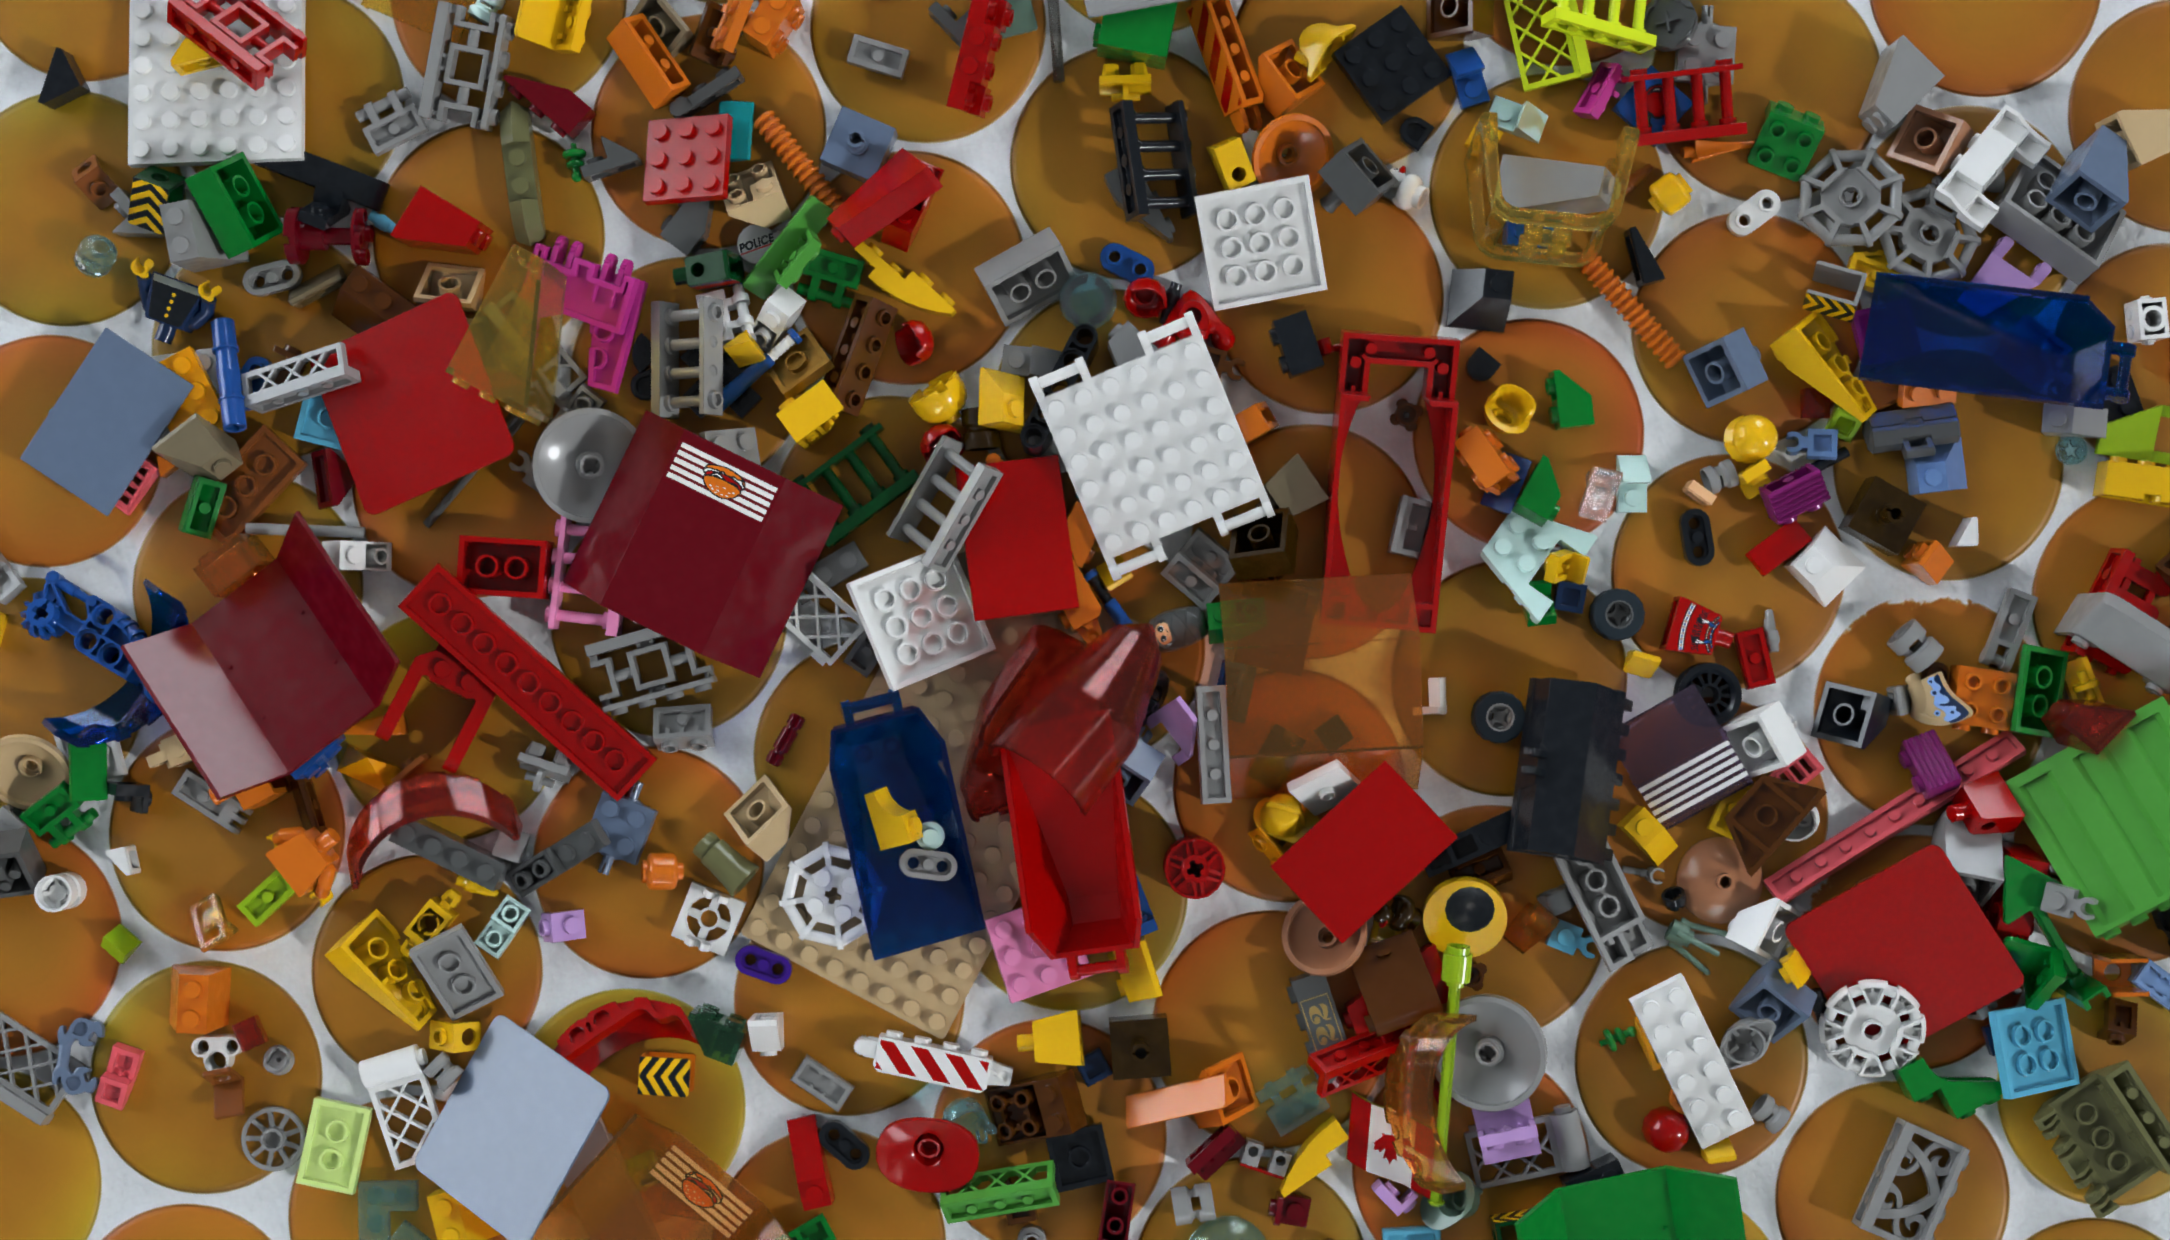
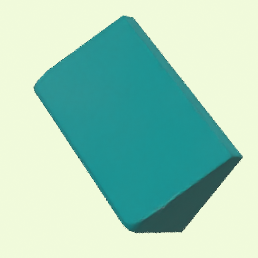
M721 101L718 114L729 113L733 117L730 162L750 160L754 102Z

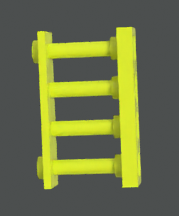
M1557 0V6L1541 16V27L1638 55L1656 47L1657 35L1647 33L1644 29L1647 0H1635L1632 28L1622 26L1619 22L1621 0H1609L1607 21L1598 19L1594 15L1595 0H1583L1582 13L1571 11L1569 0Z

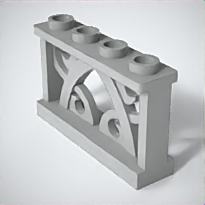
M1897 1117L1851 1222L1857 1227L1886 1240H1934L1933 1233L1937 1224H1940L1946 1215L1945 1206L1948 1199L1953 1197L1957 1190V1179L1960 1172L1964 1171L1969 1163L1968 1154L1970 1150ZM1914 1133L1933 1142L1921 1150L1911 1139ZM1937 1148H1945L1949 1153V1158L1944 1167L1938 1165L1939 1159L1943 1156L1936 1155L1930 1160L1927 1156ZM1903 1157H1907L1909 1164L1915 1158V1161L1909 1167L1902 1168L1900 1166ZM1920 1167L1926 1180L1928 1194L1911 1204L1902 1206L1901 1192L1892 1183L1895 1175L1907 1176L1914 1173ZM1889 1192L1895 1195V1207H1892V1200L1890 1202L1884 1201ZM1876 1218L1892 1219V1232L1874 1225ZM1900 1218H1904V1224L1909 1230L1912 1222H1918L1919 1226L1913 1237H1904L1899 1229Z

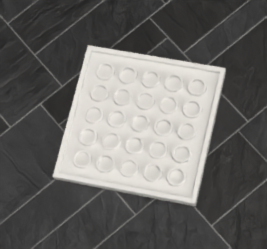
M130 0L128 165L131 168L215 165L242 151L250 164L304 161L305 57L302 59L298 58L293 62L282 53L271 61L274 64L273 76L269 79L265 77L264 86L257 91L224 66L181 76L171 66L170 60L186 36L167 22L169 0ZM260 0L270 9L278 12L283 19L301 30L305 35L306 0ZM226 1L224 4L221 5V7L224 9H227L231 6ZM208 13L203 17L209 21L215 16ZM239 19L227 26L228 29L240 38L252 31L250 27ZM269 35L265 41L271 44L275 39ZM253 47L248 52L254 56L259 50Z

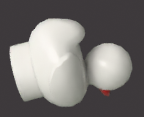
M1405 166L1392 168L1390 172L1399 181L1393 186L1398 188L1396 197L1392 198L1395 206L1401 210H1409L1413 207L1419 210L1423 208L1429 197V188L1423 186V182L1418 175L1409 174L1406 176Z

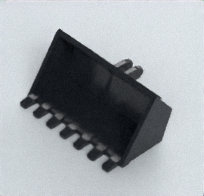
M1559 678L1529 679L1507 851L1604 865V860L1612 861L1613 850L1606 848L1607 835H1616L1617 826L1609 823L1611 810L1619 811L1620 800L1612 798L1614 785L1622 786L1623 775L1616 773L1617 761L1625 762L1626 750L1619 748L1620 737H1628L1630 726L1623 724L1622 721L1624 711L1632 712L1633 701L1626 699V692L1592 682Z

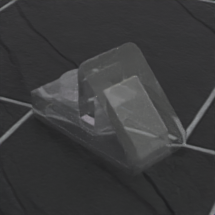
M1596 466L1586 473V488L1578 508V517L1606 523L1621 483L1623 472Z

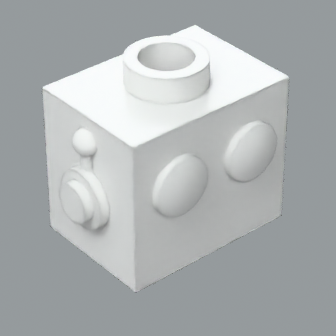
M2146 295L2124 304L2127 344L2141 343L2145 346L2154 345L2156 341L2170 338L2166 297L2152 298L2150 295Z

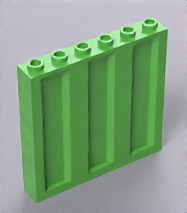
M2161 696L2005 781L2025 814L2024 821L2063 885L2079 889L2078 898L2080 899L2094 897L2099 901L2096 905L2089 903L2085 905V911L2095 915V919L2085 921L2098 939L2102 937L2105 940L2114 938L2122 933L2121 927L2129 923L2132 926L2143 923L2149 919L2147 914L2156 909H2159L2160 912L2170 909V705L2164 696Z

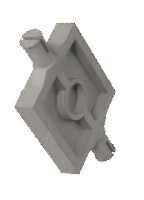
M1703 5L1701 7V22L1698 23L1694 37L1685 46L1675 50L1674 71L1715 66V60L1733 58V64H1735L1737 27L1720 26L1713 23L1714 6ZM1731 70V85H1733L1734 70ZM1719 72L1702 74L1704 105L1708 104V88L1719 86ZM1690 75L1674 77V82L1691 85Z

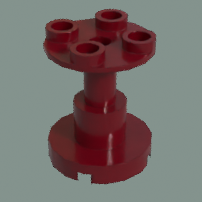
M291 207L286 210L283 222V236H288L289 244L283 245L286 258L290 264L305 265L309 259L310 250L327 251L329 245H351V252L356 265L369 266L370 251L368 245L369 242L374 241L373 225L367 224L368 213L366 208H356L353 211L350 228H328L325 231L298 221L299 210L303 207Z

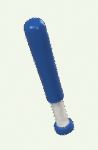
M793 328L787 331L788 335L775 345L771 351L764 353L765 360L751 364L723 388V411L775 364V360L785 353L786 350L793 346V344L802 342L803 339Z

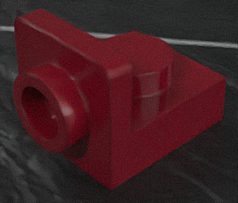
M1276 1191L1275 1199L1271 1198L1269 1202L1268 1216H1272V1223L1276 1226L1282 1223L1306 1228L1312 1199L1311 1197L1291 1193L1284 1198L1280 1191Z

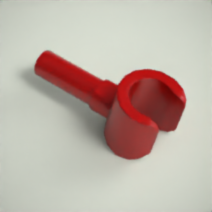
M1330 337L1317 341L1322 356L1339 351L1340 344L1332 345Z

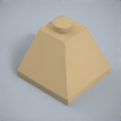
M764 774L724 815L745 845L766 862L788 842L792 808L770 778Z

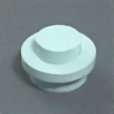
M935 821L922 823L923 837L916 840L918 845L925 850L939 848L945 839L943 827Z

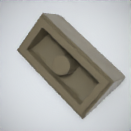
M337 264L301 283L298 287L289 290L288 301L290 305L301 309L341 288L347 279L342 266Z

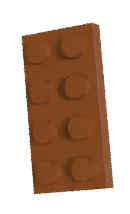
M265 424L239 450L243 464L223 480H215L228 484L212 534L226 548H231L245 533V524L254 523L309 465Z

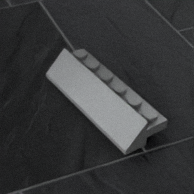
M1607 841V842H1606V848L1611 849V847H1610V845H1609V843H1608V841ZM1614 853L1612 861L1604 860V865L1553 858L1609 972L1634 960V956L1654 946L1642 922L1646 918Z

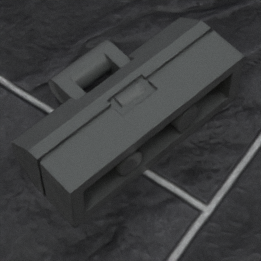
M1953 403L1873 413L1864 422L1862 428L1867 449L1872 454L1901 450L1904 459L1934 456L1936 453L1934 445L1957 443L1961 437L1960 422Z

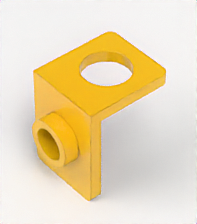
M440 1020L430 1021V1049L449 1053L476 1051L481 1042L480 1021L462 1023ZM470 1028L473 1031V1039L470 1044L465 1045L462 1042V1034L466 1029Z

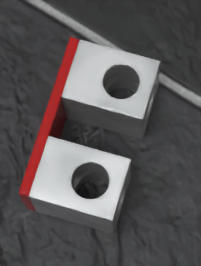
M1246 1137V1143L1243 1146L1238 1161L1239 1165L1284 1180L1292 1157L1291 1152L1274 1146L1267 1168L1258 1165L1264 1149L1263 1142ZM1250 1147L1257 1148L1254 1153H1250L1248 1150ZM1278 1156H1283L1284 1160L1282 1162H1277L1276 1158Z

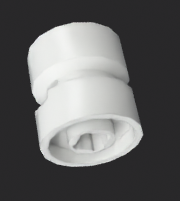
M62 872L42 878L35 887L34 897L41 909L46 912L55 913L79 906L86 897L87 886L84 879L77 873Z

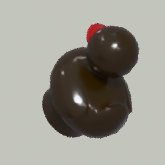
M1400 894L1393 897L1394 902L1391 906L1385 904L1373 915L1380 928L1385 927L1388 923L1392 930L1402 931L1406 928L1414 930L1421 921L1422 911L1415 907L1414 901L1409 896Z

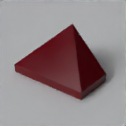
M331 448L312 452L311 458L318 508L322 510L338 506L354 484L349 467Z

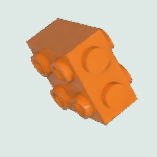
M758 0L760 4L754 12H749L742 30L749 44L772 59L775 58L777 53L781 55L789 43L788 36L792 30L797 31L805 19L803 15L805 11L800 0Z
M1469 426L1458 434L1459 439L1455 441V446L1458 450L1455 452V455L1463 466L1473 470L1474 474L1471 475V478L1480 490L1483 489L1486 493L1491 492L1499 496L1521 480L1517 474L1520 467L1511 456L1501 451L1504 445L1494 432L1492 433L1489 429L1483 430L1479 426L1474 428Z
M1951 665V676L1948 686L1957 697L1973 710V715L1970 718L1952 724V729L1970 731V726L1980 727V733L1998 736L1999 730L2009 731L2018 674L1963 665Z

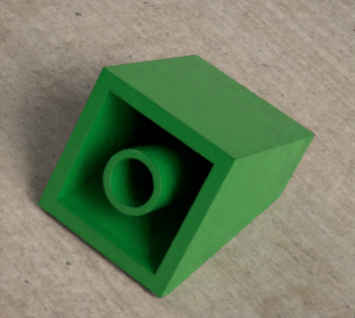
M1178 2L1103 16L1102 24L1096 23L1093 35V47H1097V57L1131 64L1144 62L1146 67L1165 70Z

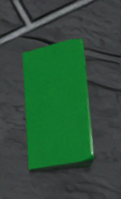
M194 475L178 530L211 540L228 484Z
M106 742L68 743L69 802L107 800Z

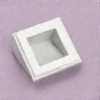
M1963 518L1948 547L1978 546V518Z
M135 845L105 851V854L126 876L141 873Z

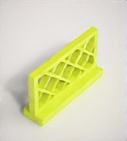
M1503 0L1524 92L1579 78L1592 77L1593 70L1585 39L1565 34L1566 41L1559 50L1546 42L1553 30L1549 29L1543 40L1529 32L1536 18L1541 20L1542 15L1540 12L1548 0H1543L1537 11L1522 4L1524 0ZM1549 0L1557 5V0ZM1569 0L1571 11L1579 13L1577 1ZM1510 2L1516 5L1513 11L1511 10ZM1519 8L1533 15L1526 29L1514 23L1513 17ZM1516 30H1518V31H1520V32L1522 33V35H1521V37L1519 38V40H1518V36H1517ZM1525 36L1540 43L1532 57L1523 53L1520 49V44ZM1543 46L1557 53L1550 67L1535 60ZM1567 46L1570 56L1563 52ZM1560 56L1572 63L1573 73L1561 75L1552 70ZM1523 58L1529 61L1526 67L1524 66ZM1532 63L1546 71L1541 81L1528 84L1526 73ZM1549 74L1555 76L1554 78L1547 79Z

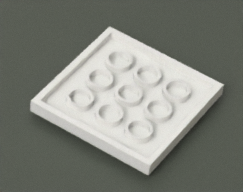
M1308 174L1194 196L1214 311L1328 290Z
M923 553L846 584L891 693L996 649L985 621H975L971 588L957 556L946 574L921 563L925 555Z

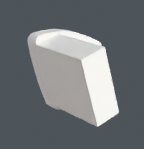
M1446 677L1428 678L1429 706L1412 707V715H1444L1447 713Z

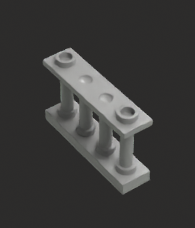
M702 296L699 297V308L679 310V304L651 302L652 413L664 419H679V408L699 407V414L723 416L724 311L722 299ZM699 320V337L679 339V322ZM699 349V366L679 368L680 350ZM699 378V395L679 397V379Z
M942 435L886 535L906 543L911 539L926 551L921 563L927 568L946 574L1002 478L1003 473L997 468L981 462L974 466L959 455L964 443ZM952 465H955L969 476L962 491H959L945 480ZM938 490L955 501L947 517L931 505ZM924 514L940 526L933 541L916 529Z

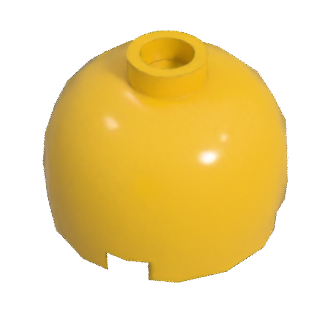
M951 370L927 383L929 386L923 392L918 389L908 400L914 412L927 423L939 424L945 421L946 424H951L961 417L959 411L965 406L967 389L957 371L953 372Z

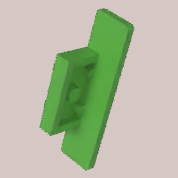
M809 196L743 280V287L760 299L766 300L778 284L787 289L791 283H796L802 276L803 268L809 261H813L819 255L822 243L817 234L828 222L826 218L833 213V210L815 196Z

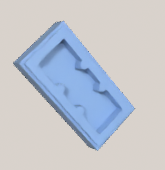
M2150 959L2149 963H2140L2128 978V981L2139 989L2149 991V997L2170 1012V974Z

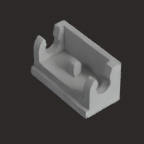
M1407 495L1400 496L1388 545V553L1418 559L1432 504L1430 501Z

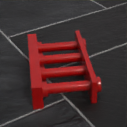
M1733 58L1715 60V66L1652 74H1648L1647 68L1630 70V76L1621 77V83L1633 82L1637 129H1634V135L1625 136L1626 147L1748 134L1747 122L1737 123V117L1733 115L1730 71L1743 69V63L1733 64ZM1719 72L1722 119H1719V125L1709 126L1708 120L1705 121L1702 74ZM1690 75L1694 122H1691V128L1680 129L1676 116L1674 77ZM1662 78L1665 125L1662 126L1663 131L1652 132V127H1649L1645 80Z

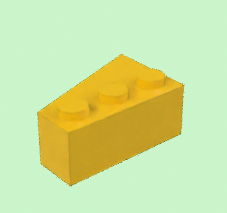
M821 380L796 400L791 397L784 401L778 407L781 411L776 416L796 443L806 450L830 432L835 424L832 418L836 420L839 417L838 413L844 407L826 382Z

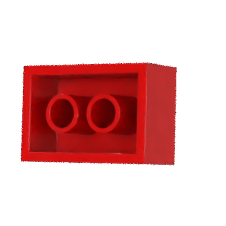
M459 535L456 578L475 595L550 600L548 582L552 572L551 556L554 542Z

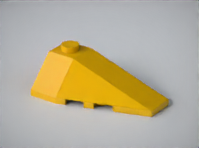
M1812 312L1770 345L1774 356L1788 370L1863 423L1877 408L1861 379L1853 377L1850 372L1849 364L1852 362L1848 355L1842 356L1835 342L1839 339L1835 331L1821 314Z
M376 908L343 935L324 956L347 979L413 1029L419 1031L437 1012V1009L423 981L417 978L410 964L413 962L412 959L407 958L400 952L401 945L398 941L400 936L397 930Z

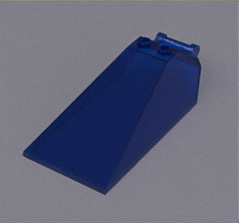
M1877 272L1858 380L2103 410L2104 400H2111L2118 404L2129 402L2130 391L2128 390L2132 358L2136 356L2137 346L2131 343L2113 341L2114 324L2096 307L2088 295ZM2111 354L2120 357L2115 388L2107 387Z
M888 689V693L854 702H849V700L840 702L845 724L834 726L831 730L829 771L874 961L986 929L945 740L919 707H902L898 690L893 692L891 689ZM888 704L892 705L893 711L854 721L853 714ZM887 786L892 798L905 809H915L917 817L920 818L922 823L926 821L939 823L944 829L945 839L939 848L932 851L947 852L956 859L957 872L954 877L947 881H936L904 875L898 864L900 855L910 848H923L918 845L917 841H914L910 844L880 851L864 794ZM911 857L908 860V866L910 868L917 867V858ZM939 861L936 866L939 872L945 871L947 864L944 861Z

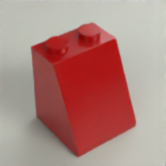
M420 185L390 235L409 247L479 255L481 250L485 251L491 244L493 230Z

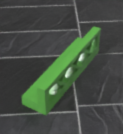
M1053 1160L976 1172L959 1193L949 1195V1192H941L940 1207L948 1224L1060 1205V1195L1055 1185V1163ZM1047 1171L1046 1179H1032L1038 1172ZM1017 1176L1020 1178L1014 1184L1006 1185L1004 1183L1009 1177ZM981 1182H991L986 1189L979 1190L976 1188Z

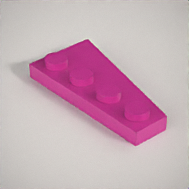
M614 274V278H613V281H612V282H614V283H615L617 274ZM640 280L624 335H619L590 324L591 348H589L588 386L618 394L649 283Z

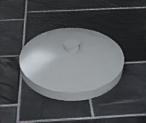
M596 407L573 409L552 420L539 435L533 449L531 462L533 480L543 500L561 516L575 522L591 524L636 432V428L622 416Z
M1478 994L1461 999L1452 1098L1467 1107L1480 1111H1502L1519 1105L1533 1094L1546 1070L1548 1051L1546 1039L1540 1025L1523 1006L1503 996ZM1447 1010L1437 1021L1429 1045L1431 1066L1439 1083L1441 1081Z

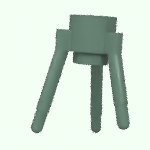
M1683 917L1680 921L1673 919L1664 936V939L1669 941L1668 946L1677 950L1705 975H1710V971L1685 950L1682 945L1688 947L1691 943L1706 952L1719 956L1720 952L1693 938L1695 932L1691 929L1725 937L1728 931L1690 922Z

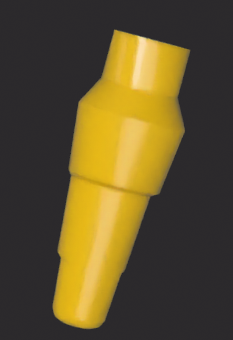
M458 875L455 885L471 893L497 897L499 894V890L491 891Z

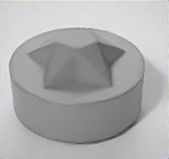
M283 1045L272 1046L263 1057L265 1069L278 1076L288 1073L295 1062L292 1050Z

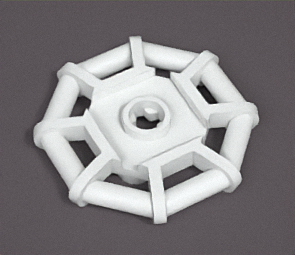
M829 841L822 842L821 846L796 861H790L779 906L785 910L800 935L799 939L826 944L842 950L847 944L867 932L877 929V921L884 893L888 890L887 885L883 884L868 859L867 852L829 844ZM831 856L854 863L850 869L832 865ZM824 857L825 867L813 874L805 870V868ZM859 866L871 887L863 888L856 878L857 876L854 872ZM799 875L807 880L804 894L802 897L794 898ZM832 887L837 888V893L841 895V900H835L834 903H830L829 898L825 896L826 891H831ZM872 893L868 913L865 915L860 911L864 894ZM804 903L812 917L808 925H806L795 904ZM855 916L862 921L842 934L841 924ZM817 922L832 925L835 928V935L812 928Z

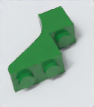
M1919 1055L1910 1064L1891 1071L1906 1098L1920 1103L1934 1096L1933 1092H1936L1946 1112L1956 1119H1965L1976 1113V1108L1984 1104H1993L1999 1101L2002 1095L2000 1081H1996L1994 1078L1937 1076L1929 1068L1924 1058Z

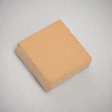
M1695 480L1688 481L1682 488L1683 493L1703 507L1712 505L1717 498L1716 495Z

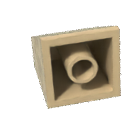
M2170 109L2121 110L2094 124L2097 130L2102 125H2105L2127 141L2128 171L2170 152Z

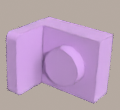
M1378 1178L1371 1185L1376 1195L1397 1216L1402 1212L1404 1214L1408 1213L1417 1203L1418 1194L1410 1188L1398 1198L1397 1196L1401 1193L1389 1180L1384 1184Z

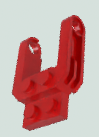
M438 644L436 650L414 658L374 736L386 742L389 741L421 677H425L429 682L465 700H472L474 702L448 757L441 767L455 774L496 695L442 645Z

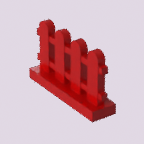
M2110 548L2088 593H2112L2157 620L2159 611L2151 603L2155 596H2168L2170 594V587L2157 570L2153 573L2140 566L2142 560L2135 557L2136 554L2124 548ZM2131 583L2146 590L2142 599L2127 591ZM2069 635L2066 636L2060 648L2061 651L2069 652V655L2087 656L2090 663L2092 660L2108 667L2105 673L2111 676H2115L2116 673L2128 674L2132 670L2099 648L2088 646L2087 649L2078 647L2071 642L2072 637Z

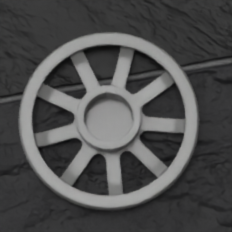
M279 1106L262 1108L253 1113L243 1126L241 1133L243 1152L253 1165L262 1170L281 1171L294 1165L302 1156L306 1127L291 1109ZM273 1112L285 1114L279 1126L275 1125ZM267 1113L269 1127L266 1128L256 1117ZM289 1118H291L298 1128L285 1132L283 1129ZM251 1123L262 1131L261 1136L246 1135ZM300 1132V1145L287 1140L288 1136ZM246 1141H260L261 1146L250 1154ZM284 1146L298 1150L291 1160L286 1154ZM264 1150L269 1151L266 1165L254 1159ZM275 1151H278L284 1161L283 1165L272 1166Z

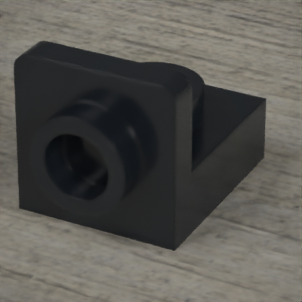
M107 781L108 794L114 795L115 801H131L130 811L140 814L148 813V807L152 803L150 785L139 782Z

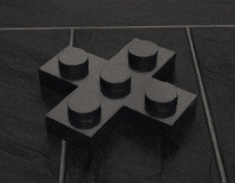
M699 349L687 350L680 358L689 367L699 366ZM727 352L723 354V388L750 366L739 368ZM699 379L683 396L699 395ZM749 387L729 407L743 419L763 398ZM699 407L690 408L699 418L703 419L706 416L705 414H699Z

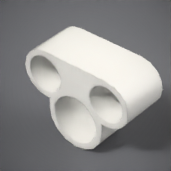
M207 1034L195 1039L191 1045V1050L195 1056L203 1058L204 1067L207 1071L232 1067L235 1062V1055L245 1050L247 1042L241 1034ZM232 1040L236 1041L238 1045L237 1049L232 1048ZM203 1041H206L208 1043V1050H205L203 1048ZM216 1052H220L225 1056L226 1065L224 1067L216 1065L214 1061Z

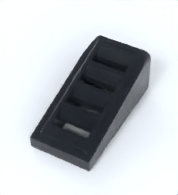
M1636 226L1626 230L1623 235L1638 288L1664 280L1665 276Z

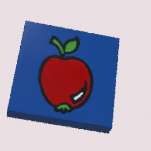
M1652 65L1647 69L1648 74L1660 73ZM1662 78L1645 80L1649 127H1652V132L1663 131L1662 126L1665 125ZM1633 85L1611 110L1632 129H1637ZM1674 85L1678 122L1692 106V100Z

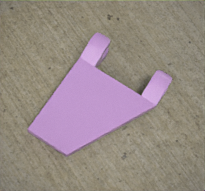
M2008 236L2001 237L1957 300L1979 316H1983L2040 285L2049 275L2052 267L2046 262L2039 263L2033 269L2030 277H2028L2002 259L2013 246L2014 241Z
M1178 696L1151 714L1147 719V726L1152 729L1160 722L1164 725L1181 748L1178 753L1172 756V759L1178 766L1193 756L1198 719L1182 697Z

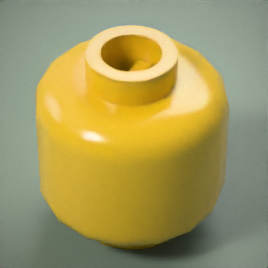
M1668 172L1649 187L1652 197L1648 201L1657 213L1663 210L1667 215L1672 216L1690 203V193L1693 190L1680 173L1675 175L1672 172Z

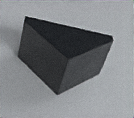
M58 47L55 49L38 100L39 103L54 110L91 92L73 55Z

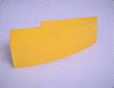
M1334 1114L1314 1130L1293 1156L1284 1180H1281L1279 1185L1280 1192L1284 1198L1330 1167L1332 1163L1326 1154L1349 1139Z

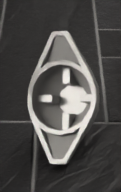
M1749 1016L1735 1022L1725 1031L1719 1050L1729 1070L1750 1065L1764 1056L1776 1029V1024L1770 1018L1755 1019Z

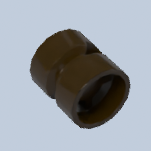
M979 407L961 410L962 426L967 428V432L963 434L964 451H983L1001 448L1000 431L978 425Z

